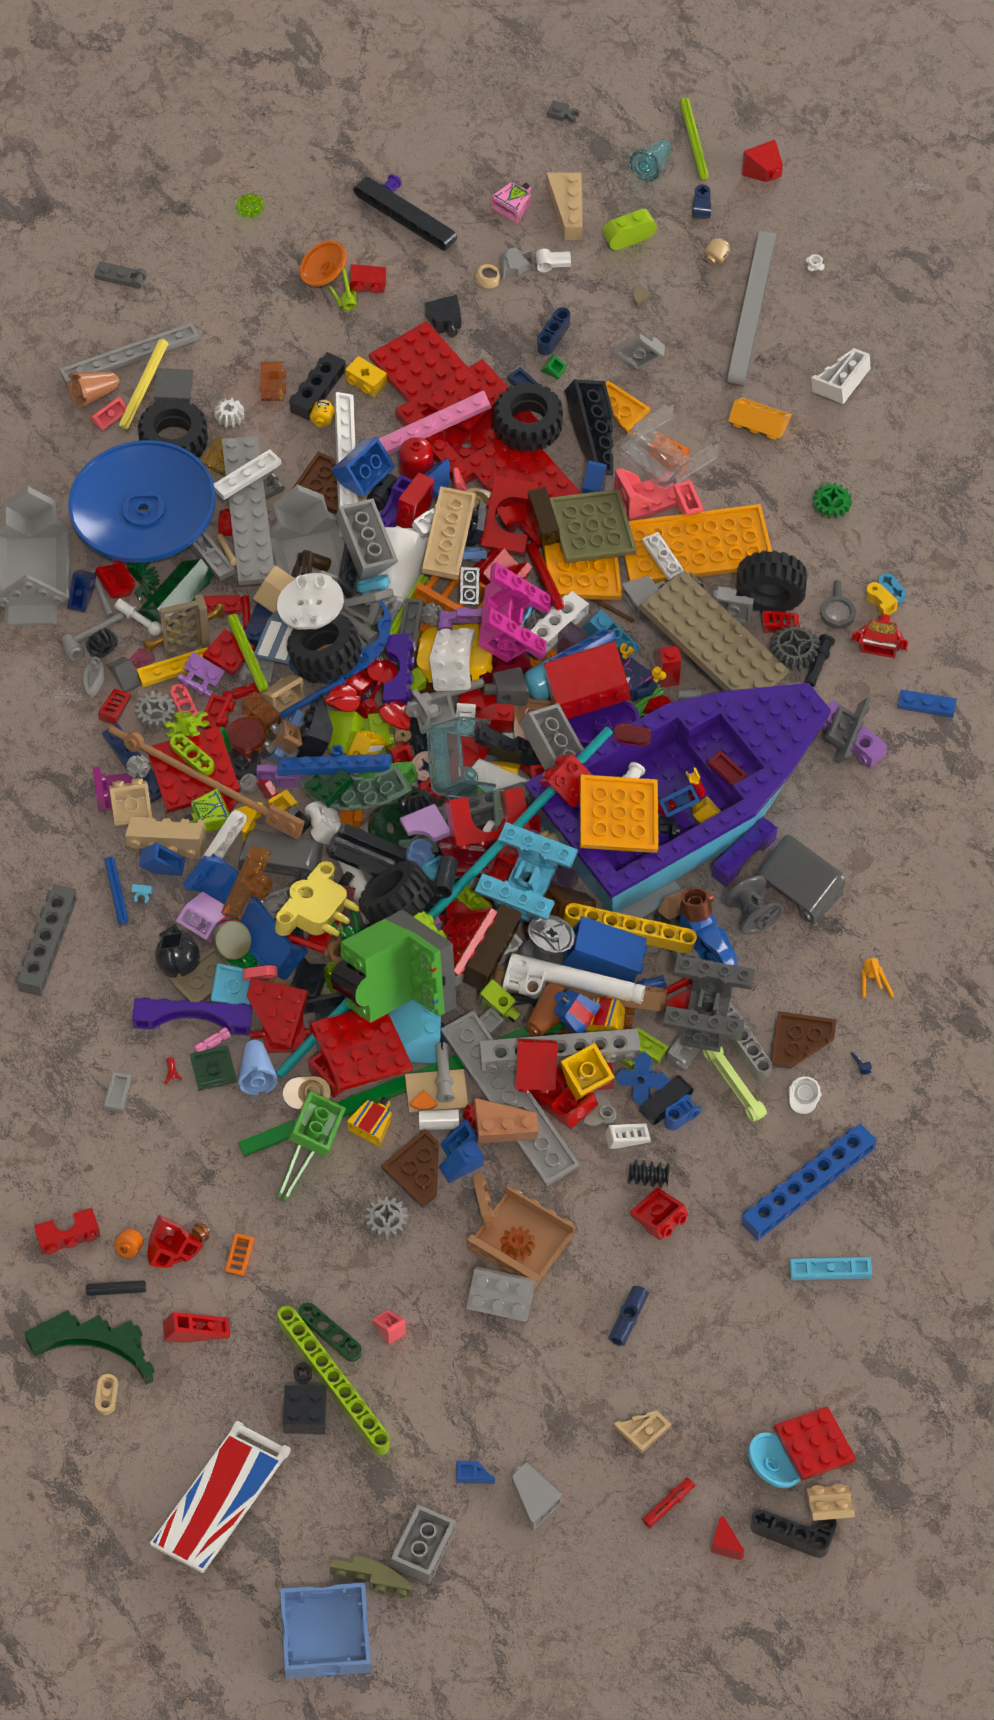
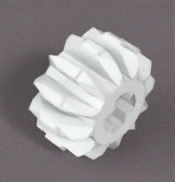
M224 398V402L218 401L217 406L214 408V418L218 421L219 426L224 425L225 428L232 426L234 428L235 424L240 425L241 420H244V407L240 405L239 400L234 402L233 398L231 400Z

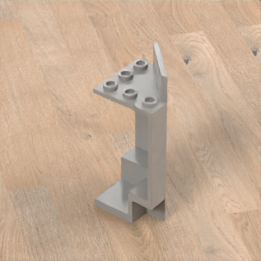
M296 485L273 504L276 515L274 519L275 525L269 530L274 566H278L291 575L296 563L297 554L299 552L302 553L303 550H310L313 553L331 558V566L327 572L312 568V573L329 575L338 583L345 540L342 536H339V525L336 515L328 512L322 494ZM343 592L344 600L348 599L349 596Z
M27 486L4 502V520L0 522V606L5 608L4 626L57 625V606L69 599L70 526L58 520L56 500Z

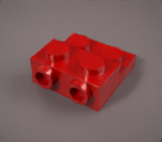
M658 1187L630 1211L631 1217L644 1225L646 1231L659 1240L671 1236L673 1229L678 1224L683 1225L687 1220V1216H689L683 1203Z

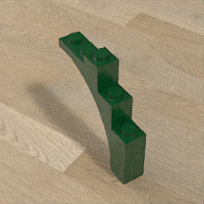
M69 1310L24 1332L26 1342L35 1357L47 1351L67 1346L101 1348L119 1355L137 1368L146 1385L153 1382V1373L155 1371L150 1362L146 1363L143 1358L145 1356L144 1351L140 1346L142 1345L141 1337L143 1334L139 1326H134L131 1320L111 1330L107 1320L103 1321L100 1315L80 1325L75 1315L71 1316Z

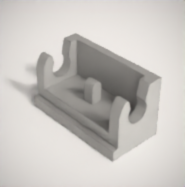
M681 1033L668 1051L667 1062L686 1072L701 1049L682 1046Z

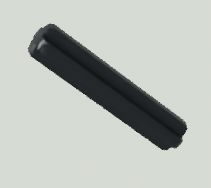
M144 1280L86 1284V1294L88 1296L146 1292V1282Z

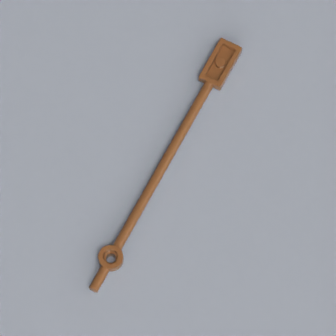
M114 726L109 728V733L124 740L125 746L130 751L136 752L141 749L263 814L266 816V824L296 840L301 837L305 821L273 804L266 808L144 743L142 735L136 731L127 734Z

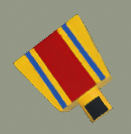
M605 996V998H594L593 1001L600 1004L601 1007L585 1031L623 1030L625 1007L620 1000Z
M381 1097L377 1104L367 1100L348 1119L347 1130L381 1147L392 1121V1112L388 1110L391 1102L385 1097Z

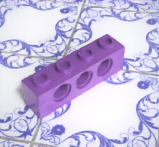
M834 699L827 704L831 709V713L821 728L827 732L837 708L841 706ZM863 725L857 733L858 739L852 746L851 751L860 763L871 769L886 756L888 746Z

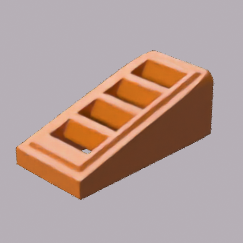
M239 1233L234 1234L224 1272L242 1277L245 1276L255 1237ZM238 1242L248 1244V1248L237 1244ZM236 1249L246 1251V1255L236 1253L235 1251ZM233 1257L242 1258L244 1262L233 1260ZM231 1264L242 1266V1270L231 1268Z

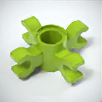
M180 711L173 713L177 722L167 721L163 724L166 728L171 727V730L166 732L165 735L172 737L177 732L184 736L191 735L193 737L200 735L196 726H208V721H201L202 717L208 714L205 711L198 712L196 716L191 712L182 713Z

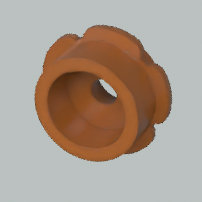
M196 1223L192 1229V1234L200 1242L209 1239V1228L205 1224L199 1225V1223Z

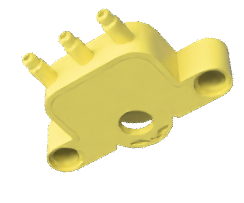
M323 861L319 863L307 877V880L297 881L291 886L288 901L276 915L275 931L278 935L287 936L296 927H299L313 935H321L327 932L337 937L340 932L331 926L335 920L345 924L350 922L349 918L341 914L344 908L347 907L350 910L359 911V906L356 903L346 899L347 892L345 888L333 881L335 867L331 862Z

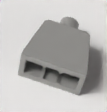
M646 576L622 584V597L638 620L646 616L638 608L640 604L657 592L665 581L655 584L651 577Z

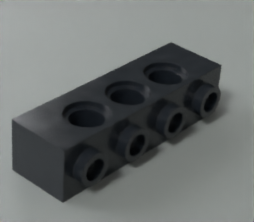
M329 352L320 357L317 366L309 372L305 382L300 384L297 393L291 396L289 400L290 412L309 421L314 404L317 401L325 400L345 373V360Z

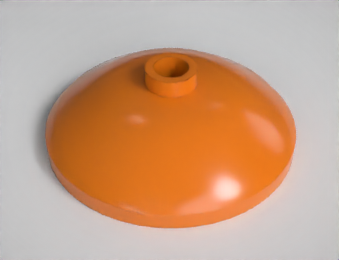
M327 240L312 247L301 262V279L312 287L323 286L335 280L342 272L346 263L347 253L344 246L338 241Z

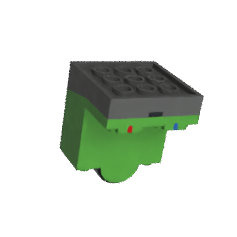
M403 909L341 941L342 960L336 964L332 971V988L345 997V1004L348 1008L354 1010L370 1023L413 999L438 1017L457 1007L453 944Z

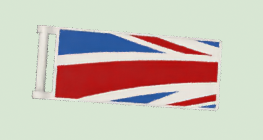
M236 1421L230 1433L150 1542L151 1547L204 1573L280 1464L289 1456L291 1448L287 1445L282 1446L245 1427L243 1423ZM242 1434L279 1454L275 1457L236 1436Z

